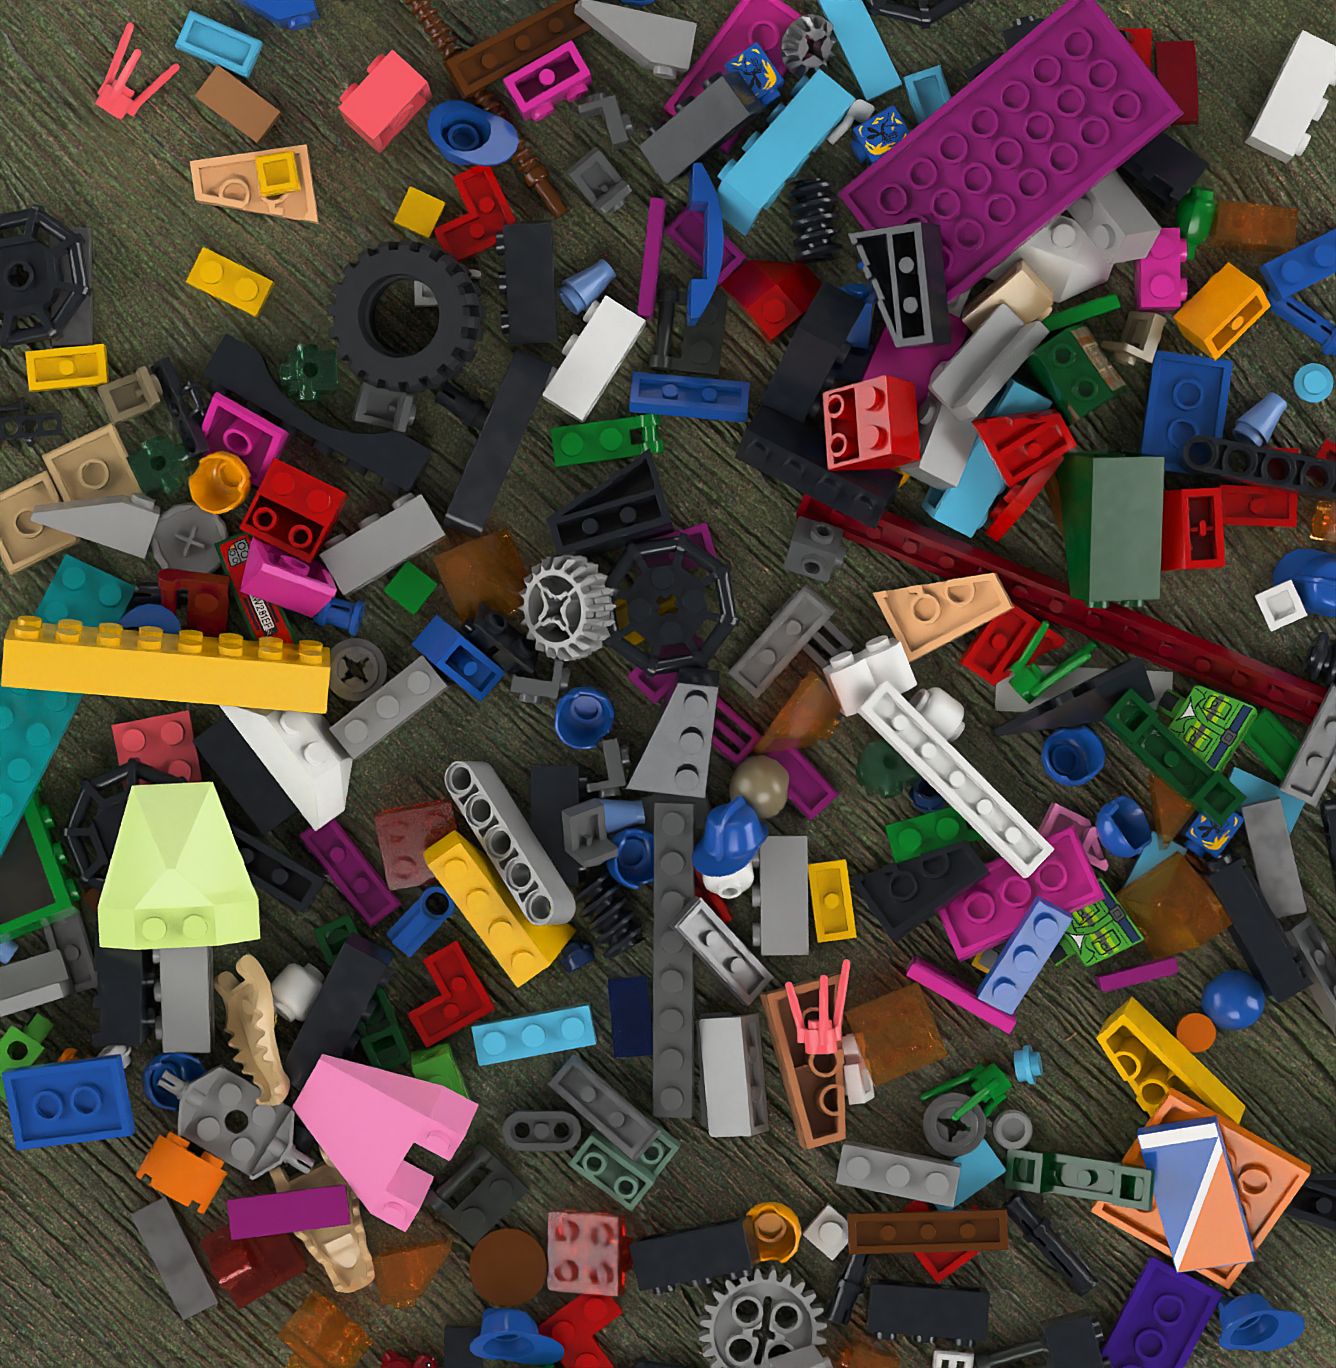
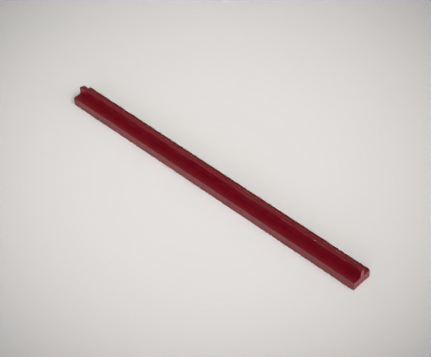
M804 493L795 515L797 519L799 516L844 529L842 537L949 580L997 573L1011 602L1025 611L1308 725H1311L1329 690L1109 601V608L1085 607L1084 600L1070 597L1069 584L886 511L877 527L873 529Z

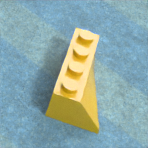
M453 830L422 852L429 869L517 988L550 966L577 931L569 922L553 925L532 924L524 915L490 858L456 830Z
M1132 996L1105 1020L1096 1039L1122 1079L1130 1084L1137 1095L1136 1101L1142 1110L1147 1111L1150 1117L1172 1087L1239 1125L1246 1106Z

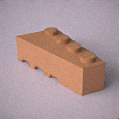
M840 973L826 975L828 977V1019H831L832 1022ZM820 977L793 984L806 1028H808V1020L819 1019ZM781 987L760 993L800 1146L811 1149L846 1139L845 1086H843L844 1049H842L843 1016L841 1040L837 1041V1052L830 1054L805 1053V1043L797 1042V1028L786 988Z

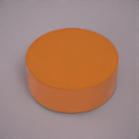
M1187 1013L1175 1025V1038L1190 1052H1203L1210 1048L1215 1040L1216 1029L1213 1022L1201 1013Z

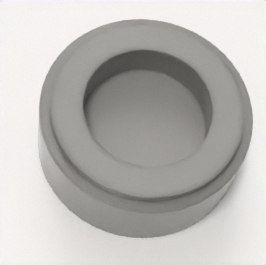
M1006 1109L995 1117L992 1124V1133L996 1141L1004 1148L1019 1149L1025 1146L1031 1139L1033 1132L1032 1123L1022 1111Z

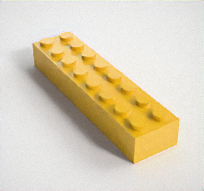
M19 616L18 620H10L4 638L1 687L326 714L331 668L330 648L323 647V643L318 641L302 640L299 641V645L283 644V640L276 637H260L258 642L243 640V636L234 633H222L219 635V638L203 637V633L197 630H181L179 634L163 633V629L154 626L139 627V631L123 630V626L116 623H100L99 627L82 626L83 623L81 621L73 619H62L58 621V624L42 623V618L36 616Z

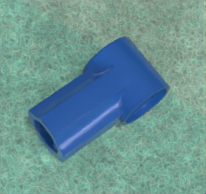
M441 884L433 885L423 892L421 897L390 928L386 935L400 951L411 957L454 914L458 907ZM440 892L446 895L449 901V907L446 912L437 913L432 910L429 904L432 893Z

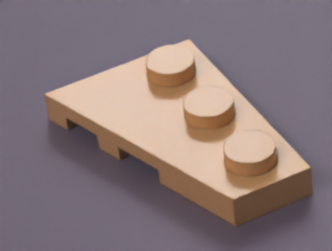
M307 144L190 161L195 200L198 203L319 224ZM293 150L301 191L262 198L254 157Z
M997 573L873 593L895 638L901 642L908 662L921 658L1014 608Z

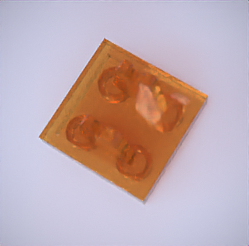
M918 982L911 983L844 1011L874 1086L883 1084L948 1056Z
M315 1289L277 1334L294 1350L285 1368H354L374 1341L365 1333L360 1325L353 1323L336 1308L330 1299L322 1296Z

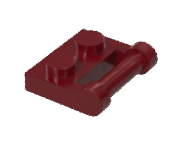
M172 568L162 569L158 572L161 605L172 611L175 616L177 590L188 589L187 626L181 625L182 630H197L203 633V637L219 638V635L222 633H229L231 576Z

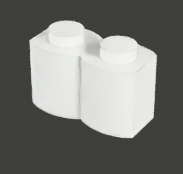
M886 635L876 637L865 644L866 649L854 655L851 651L840 653L831 658V664L823 669L838 709L846 717L858 713L856 710L886 680L900 694L917 685L902 644L894 637L890 639Z

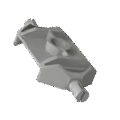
M222 1065L205 1072L191 1082L189 1080L184 1082L167 1070H165L162 1078L158 1081V1086L173 1093L180 1100L177 1135L179 1137L184 1136L247 1174L249 1179H256L282 1162L291 1164L306 1175L310 1171V1167L313 1166L315 1159L295 1149L296 1145L293 1144L295 1115L293 1108L283 1102L276 1106L256 1104L255 1100L261 1096L260 1088ZM241 1110L247 1115L248 1124L243 1130L233 1131L226 1126L225 1117L230 1111Z

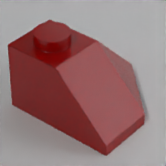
M749 260L720 284L722 289L770 345L804 317L822 285L806 264Z

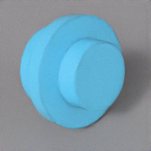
M1310 363L1301 367L1293 380L1294 390L1298 397L1309 403H1317L1326 399L1330 395L1334 384L1331 372L1325 366L1317 363Z
M1024 1045L1023 1050L1014 1051V1066L1018 1082L1027 1081L1029 1085L1036 1084V1076L1043 1074L1040 1053L1033 1052L1031 1045Z

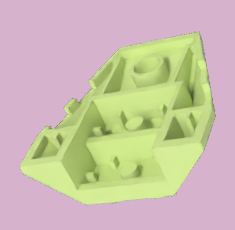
M213 781L132 785L98 904L100 947L133 950L219 946L261 938L259 898L244 865L245 862L233 837L229 821Z

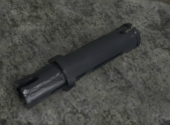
M1016 1192L1004 1202L1001 1208L1007 1209V1215L1022 1230L1024 1240L1027 1243L1032 1242L1080 1297L1095 1287L1099 1279L1087 1269L1074 1252L1050 1227L1051 1221L1046 1216L1041 1217L1022 1196L1021 1192Z

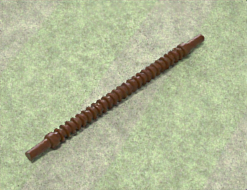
M406 0L405 5L413 6L412 15H419L418 24H425L424 33H431L430 42L438 43L436 51L444 52L443 61H447L462 53L463 46L456 45L455 43L457 37L449 35L451 28L443 26L445 19L437 17V8H431L432 0ZM488 86L468 96V98H475V106L481 107L482 110L502 117L513 124L512 119L507 120L505 118L507 111L499 109L501 102L493 100L495 93L487 91L486 88ZM515 128L517 134H519L520 130L518 128ZM518 137L519 144L511 162L519 163L518 172L525 173L524 181L529 188L536 189L554 218L562 217L569 210L548 181V171L543 165L536 163L538 161L537 156L532 157L530 155L532 148L524 146L526 139Z

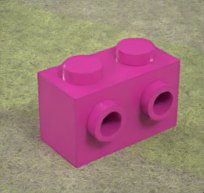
M570 40L504 78L503 82L508 95L524 122L533 118L534 122H537L555 111L553 106L567 98L568 102H573L584 96L589 91L587 86L592 84V77L574 43Z
M1162 228L1147 257L1134 260L1135 311L1174 313L1181 307V301H1186L1187 279L1180 278V262H1186L1187 242L1186 238H1180V228Z

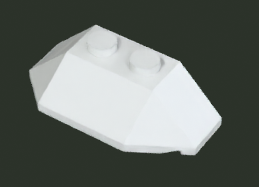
M1059 215L984 277L995 281L1022 258L1053 291V302L1060 303L1107 282L1113 264H1109L1076 220Z
M219 705L315 831L345 810L353 759L330 731L331 725L322 714Z

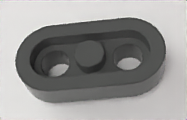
M517 1110L505 1119L502 1135L507 1145L515 1150L565 1151L577 1144L582 1129L577 1116L567 1110ZM520 1122H524L529 1125L530 1133L526 1136H520L516 1133L515 1126ZM560 1122L566 1123L569 1126V1133L566 1136H558L554 1131L556 1124Z

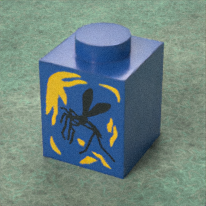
M757 42L724 64V74L739 71L765 108L781 97L779 91L783 88L784 80Z
M892 105L853 128L851 133L853 141L849 143V146L859 163L866 161L870 167L910 132L896 108Z
M853 283L845 287L841 286V290L866 302L847 341L853 344L852 347L868 349L876 335L877 302L879 301L877 294L863 284Z
M1195 811L1179 834L1187 839L1184 846L1203 859L1206 854L1217 858L1245 819L1234 812L1221 827H1218L1198 811Z

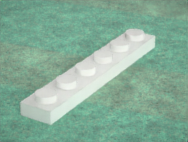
M887 680L856 710L1023 878L1029 877L1054 850Z

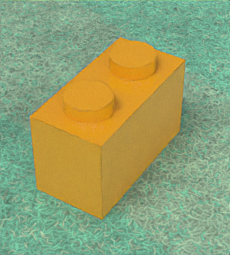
M1228 262L1219 272L1213 274L1190 300L1180 307L1179 311L1173 316V319L1185 339L1216 361L1271 305L1261 286Z

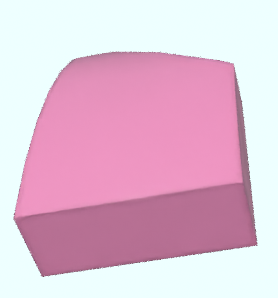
M1051 802L1037 832L1044 838L1073 825L1090 864L1106 871L1108 863L1103 856L1097 838L1096 827L1091 825L1089 819L1057 803Z

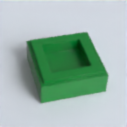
M407 560L383 591L413 615H416L439 584Z

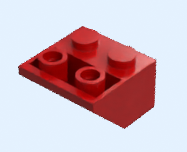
M884 375L823 392L828 470L889 469L921 461L915 383Z
M274 458L239 529L311 564L333 531L349 495Z
M1221 487L1163 491L1161 572L1212 570L1225 567Z

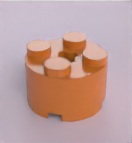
M172 1130L168 1132L167 1136L159 1134L135 1176L142 1180L145 1174L152 1177L149 1183L151 1187L189 1207L193 1200L201 1204L197 1212L205 1214L228 1174L222 1168L225 1161L207 1150H204L202 1155L188 1149L191 1141L183 1136L179 1137Z

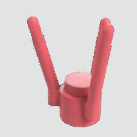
M132 22L126 25L105 81L97 92L100 96L95 102L96 105L121 121L126 113L134 117L140 106L180 69L179 64H173L138 97L132 100L131 98L135 92L126 87L125 84L142 52L140 49L134 50L119 78L115 79L134 29Z
M845 959L842 964L833 1022L831 1019H828V977L826 975L820 977L819 1019L808 1020V1028L805 1027L792 982L788 981L785 984L797 1028V1042L805 1043V1053L830 1054L837 1052V1041L841 1040V1022L851 964L848 959Z

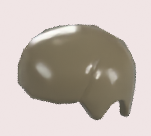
M763 755L747 757L736 767L732 775L729 787L730 799L732 801L736 796H743L746 805L753 808L757 813L758 819L772 818L786 804L789 774L775 759Z

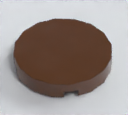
M505 1226L489 1231L478 1241L470 1255L469 1274L472 1285L482 1298L494 1305L513 1307L528 1302L538 1294L546 1280L548 1261L543 1246L534 1236L522 1228Z

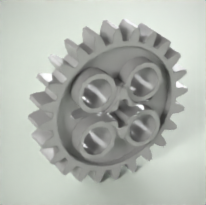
M756 1265L753 1268V1276L739 1278L737 1282L729 1280L725 1276L724 1281L727 1289L722 1291L719 1288L713 1287L712 1292L717 1301H704L703 1303L704 1308L711 1315L699 1316V1323L709 1328L698 1333L699 1340L711 1342L702 1348L703 1356L710 1357L715 1355L709 1363L710 1368H771L768 1354L773 1346L784 1345L789 1348V1352L813 1344H826L827 1341L823 1334L817 1332L826 1328L827 1323L825 1319L815 1318L824 1311L821 1304H811L816 1297L815 1291L812 1289L802 1293L805 1286L804 1279L800 1278L791 1284L790 1270H786L778 1278L773 1265L768 1269L767 1275H761L760 1269ZM766 1296H770L771 1303L766 1318L769 1330L764 1332L761 1362L756 1364L754 1363V1358L759 1343L756 1330L760 1329L762 1325L764 1299ZM741 1301H754L757 1304L756 1310L750 1315L743 1316L736 1312V1308ZM783 1306H790L796 1310L794 1317L789 1321L777 1320L775 1318L776 1311ZM737 1339H745L750 1342L749 1349L742 1354L733 1353L729 1347Z

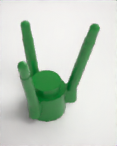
M1044 621L1019 660L1009 668L1015 676L1008 682L1028 704H1031L1047 688L1091 658L1090 652L1097 647V643L1095 641L1090 642L1047 674L1035 663L1028 668L1026 666L1027 662L1050 626L1048 621Z
M994 1062L986 1068L979 1063L969 1072L920 1094L919 1098L921 1101H926L975 1079L976 1081L971 1084V1087L976 1094L955 1111L951 1118L953 1121H957L981 1100L987 1103L982 1109L987 1118L993 1109L1007 1098L1004 1093L1012 1088V1085Z

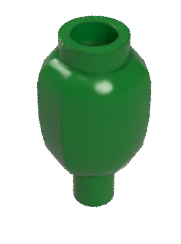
M1192 186L1190 193L1184 195L1180 200L1175 228H1180V238H1186V259H1194L1197 244L1205 241L1213 226L1217 204L1213 199L1215 191L1212 189Z

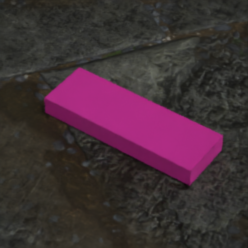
M913 955L907 965L906 976L1010 1034L1016 1024L1015 1011L1011 1016L978 999L976 995L977 989L919 956Z

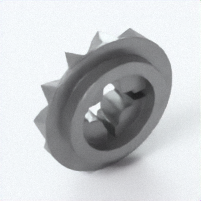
M815 14L803 15L794 20L787 28L781 43V57L785 67L799 77H812L819 69L828 70L827 62L829 58L836 56L833 51V45L838 39L832 31L834 25ZM805 37L815 41L813 44L815 49L814 55L807 53L809 47Z
M351 638L341 641L331 649L329 687L336 695L350 701H363L383 686L386 681L387 662L376 645L364 639ZM345 656L356 663L367 658L370 659L363 668L365 678L368 680L367 683L357 677L343 682V679L350 670L347 665L348 662L344 659Z
M944 1094L936 1098L925 1112L923 1118L925 1137L929 1144L941 1154L953 1157L966 1155L978 1148L986 1134V1116L979 1104L960 1118V1121L966 1124L967 1127H971V1130L957 1131L956 1135L952 1138V1142L950 1141V1128L945 1126V1123L939 1122V1119H952V1114L970 1099L965 1094Z

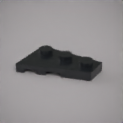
M963 840L923 853L920 857L897 864L895 862L883 866L881 870L866 875L858 874L849 877V880L888 936L896 943L991 875V873L968 841Z

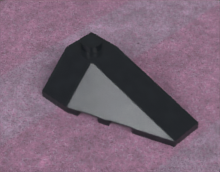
M1139 656L1119 663L992 728L990 731L993 737L1103 721V716L1129 688L1133 689L1147 704L1155 701L1156 698L1144 664Z

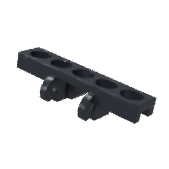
M170 358L159 359L150 367L152 373L157 376L160 382L163 398L190 459L203 456L202 453L210 450L199 426L204 421L210 404H204L198 391L202 384L201 382L194 383L193 380L187 382L188 384L182 386ZM191 394L197 408L191 413H188L181 398L184 395ZM176 404L179 407L180 414L176 411Z
M20 397L19 403L2 405L0 401V440L26 438L28 447H35L33 438L64 435L61 412L27 415V409H30V404L26 403L24 397ZM20 411V416L3 418V413ZM56 419V429L45 431L43 421ZM8 421H14L18 426L17 432L12 436L6 435L3 430L5 423ZM33 421L37 422V429L35 432Z

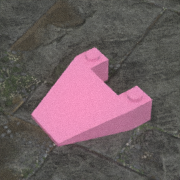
M322 1054L292 1108L370 1214L406 1232L418 1213L434 1176L404 1161V1157L412 1144L416 1143L450 1161L464 1139L479 1105L442 1085Z

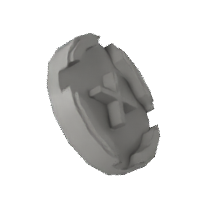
M187 502L174 505L161 514L151 539V546L154 558L162 569L172 568L214 574L222 567L214 544L229 538L230 535L228 526L219 514L213 515L201 510L196 503Z

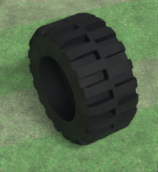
M409 240L378 243V248H367L358 254L359 260L356 263L348 262L341 271L345 275L342 282L335 281L331 293L336 294L334 305L328 304L327 316H333L334 326L328 327L330 339L337 340L339 347L335 351L340 360L347 361L350 364L349 371L356 377L366 379L367 384L376 388L407 393L437 389L444 386L445 381L448 379H456L464 372L462 366L466 362H472L478 353L474 350L477 341L483 340L485 331L480 329L481 318H486L485 306H480L478 297L482 296L478 284L471 281L470 276L472 273L465 265L459 264L455 260V256L447 251L436 248V246ZM409 279L419 281L431 289L437 300L440 316L437 332L429 345L420 352L404 355L389 350L380 340L375 326V310L379 298L390 285L400 280Z

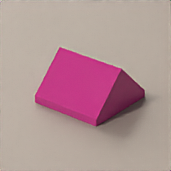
M216 392L201 427L210 448L209 451L202 454L207 457L208 454L225 451L238 456L248 467L252 484L260 487L273 459L280 458L292 436L282 428Z
M253 536L240 592L313 618L335 596L337 591L325 563L314 559L310 564Z

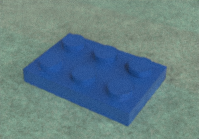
M1156 350L1153 362L1151 363L1139 452L1164 456V472L1211 478L1186 472L1179 465L1177 453L1185 441L1197 435L1222 439L1233 361L1222 359L1214 361L1208 357ZM1193 444L1189 449V458L1193 463L1203 465L1207 460V452L1202 446Z
M121 1054L10 1068L1 1073L16 1150L127 1137L136 1132Z

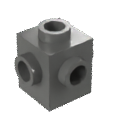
M799 516L783 569L828 583L832 569H841L847 547L840 545L844 529Z

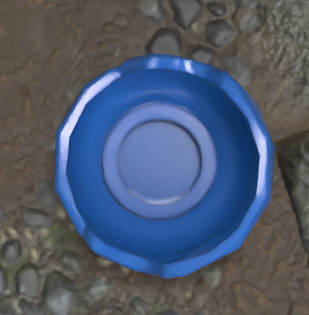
M592 686L574 687L567 691L556 705L554 730L561 742L574 749L595 748L598 742L606 734L610 733L615 716L614 706L606 693Z
M1086 726L1078 728L1063 727L1053 732L1044 742L1040 758L1046 774L1058 784L1079 786L1090 781L1103 768L1106 751L1102 739Z
M1122 795L1102 806L1097 815L1096 831L1101 844L1113 856L1129 858L1143 852V848L1152 842L1149 823L1138 803L1128 795Z
M641 827L626 828L615 834L611 842L617 846L618 856L605 861L611 877L623 886L632 889H639L640 885L653 882L654 834Z
M1229 970L1222 972L1204 986L1201 1008L1204 1015L1211 1019L1216 1028L1236 1031L1249 1027L1259 1019L1263 1013L1266 997L1260 981L1252 974L1242 970Z
M162 1052L152 1058L144 1068L142 1075L143 1092L153 1105L166 1110L178 1111L180 1100L177 1099V1096L157 1085L165 1070L184 1082L187 1080L191 1082L207 1071L198 1058L188 1053Z

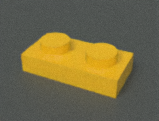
M205 247L202 248L186 280L187 284L256 318L259 317L275 285L272 280Z
M104 344L25 352L30 392L100 386L110 383L107 351Z
M846 859L808 864V879L817 943L857 938Z

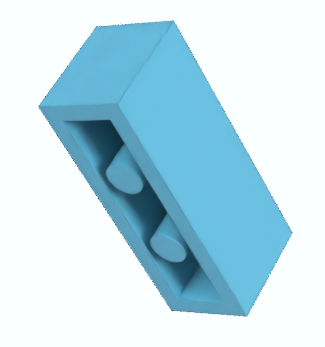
M590 1002L474 1023L471 1027L479 1066L595 1045L597 1042Z

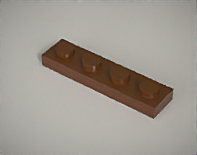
M559 0L447 60L443 65L462 99L546 55L570 40L594 29L574 13L575 5L580 0Z
M1006 1208L847 1212L849 1254L1008 1250Z

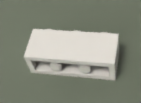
M1302 30L1296 37L1244 143L1284 163H1287L1294 154L1302 155L1311 138L1310 134L1305 133L1311 120L1313 119L1318 122L1327 106L1328 100L1323 98V95L1329 84L1334 87L1336 86V46Z
M605 296L601 303L595 300L583 317V321L588 324L580 336L573 333L566 343L562 354L567 357L559 369L552 367L544 386L545 391L542 394L544 400L582 424L646 326V320L608 296Z

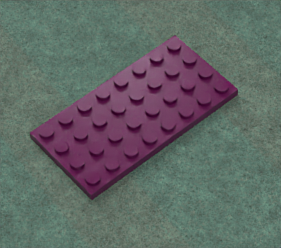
M1068 0L837 194L866 231L918 222L940 225L947 303L949 306L1182 116L1184 112L1096 0Z

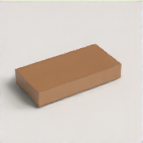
M219 65L216 66L195 94L197 100L258 145L282 115L281 111Z

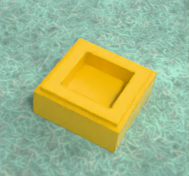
M293 150L254 157L262 198L301 191Z
M410 186L394 219V223L430 240L434 232L433 229L436 228L445 209L446 202Z

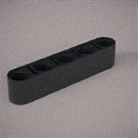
M516 349L441 525L476 540L479 539L553 367L552 364Z
M1197 435L1188 439L1180 446L1177 453L1179 465L1191 474L1336 503L1335 461L1205 435ZM1193 444L1202 446L1207 452V460L1203 465H1197L1189 458V449ZM1231 452L1240 453L1244 457L1246 466L1242 473H1236L1229 468L1228 457ZM1270 460H1277L1284 467V476L1280 481L1273 480L1268 476L1267 464ZM1309 468H1316L1322 473L1323 483L1320 488H1313L1307 483L1306 472Z

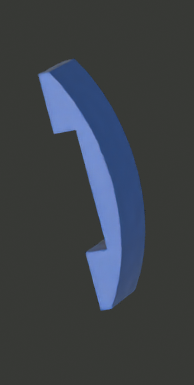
M693 162L689 172L688 211L704 212L703 279H691L687 287V326L695 327L713 295L721 270L724 245L722 213L714 185L702 163Z

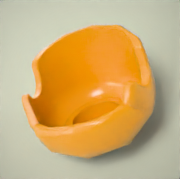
M225 451L208 454L207 457L200 459L196 471L188 479L191 497L201 510L213 515L229 512L240 506L246 500L252 482L250 480L251 474L246 464L238 456Z
M778 1202L760 1203L754 1205L746 1215L751 1216L761 1261L778 1260L780 1263L787 1262L797 1252L802 1230L798 1216L791 1208Z

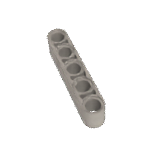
M456 761L450 764L444 776L446 788L526 918L535 925L565 924L570 921L576 909L573 895L492 766L484 761ZM549 901L551 904V911H549Z

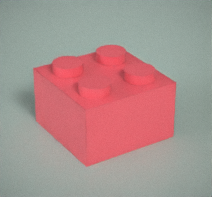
M393 49L387 56L382 53L372 61L367 68L369 75L360 85L355 82L344 91L340 97L342 104L338 107L345 122L379 154L433 98L428 82Z

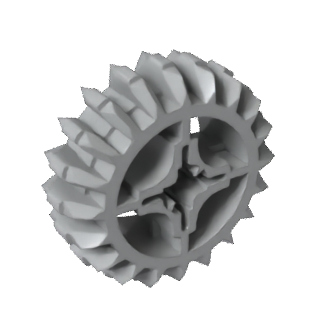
M580 555L549 556L546 559H542V563L531 567L532 574L523 578L527 588L518 592L524 598V604L517 609L525 614V619L520 624L529 627L526 639L536 640L535 650L546 651L547 657L553 659L559 658V660L571 661L586 658L588 655H592V652L602 648V641L611 637L607 626H611L616 622L610 616V611L617 606L610 603L609 595L614 590L605 587L604 584L608 576L602 573L598 574V564L588 563L587 557Z

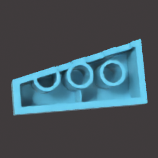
M820 69L811 79L806 76L800 79L790 93L794 97L786 107L780 103L766 120L770 126L763 134L755 131L742 147V150L746 152L738 162L732 158L717 176L722 180L716 192L722 218L744 236L754 227L761 209L764 208L766 211L769 209L785 187L787 178L789 180L794 179L808 161L809 153L811 151L815 153L847 115L856 99Z
M1014 373L990 400L984 418L1049 410L1053 402L1029 381ZM978 434L958 486L956 488L939 490L930 486L921 505L933 519L972 538L977 529L984 525L988 517V509L996 496L1000 495L1007 486Z

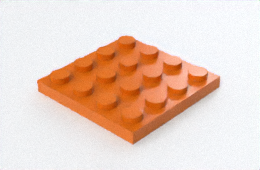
M1171 1087L1144 1127L1217 1115L1254 1251L1256 1252L1310 1175L1311 1166ZM1137 1137L1121 1162L1146 1168ZM1154 1193L1151 1211L1115 1206L1110 1202L1098 1200L1093 1202L1092 1213L1172 1257ZM1247 1263L1195 1271L1229 1289Z

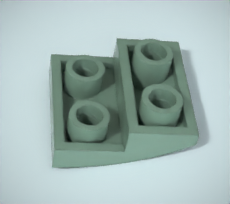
M650 1120L662 1132L636 1162L629 1158L595 1127L568 1165L632 1212L655 1182L656 1177L680 1148L681 1142Z

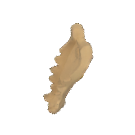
M244 955L237 961L236 970L245 980L239 983L232 973L225 971L214 978V988L221 995L225 1004L226 1021L224 1031L232 1036L228 1041V1046L239 1050V1053L233 1057V1060L243 1064L244 1068L241 1072L253 1075V1083L261 1090V1096L255 1100L256 1104L276 1106L283 1102L291 1088L290 1080L281 1065L274 1031L277 1023V1014L273 1005L270 982L266 973L255 957Z
M319 1145L320 1154L324 1161L310 1167L307 1175L304 1172H298L288 1177L282 1164L269 1170L277 1193L339 1184L347 1185L351 1217L350 1225L293 1233L303 1240L307 1250L319 1263L323 1264L337 1292H354L367 1286L375 1278L374 1261L366 1244L359 1198Z

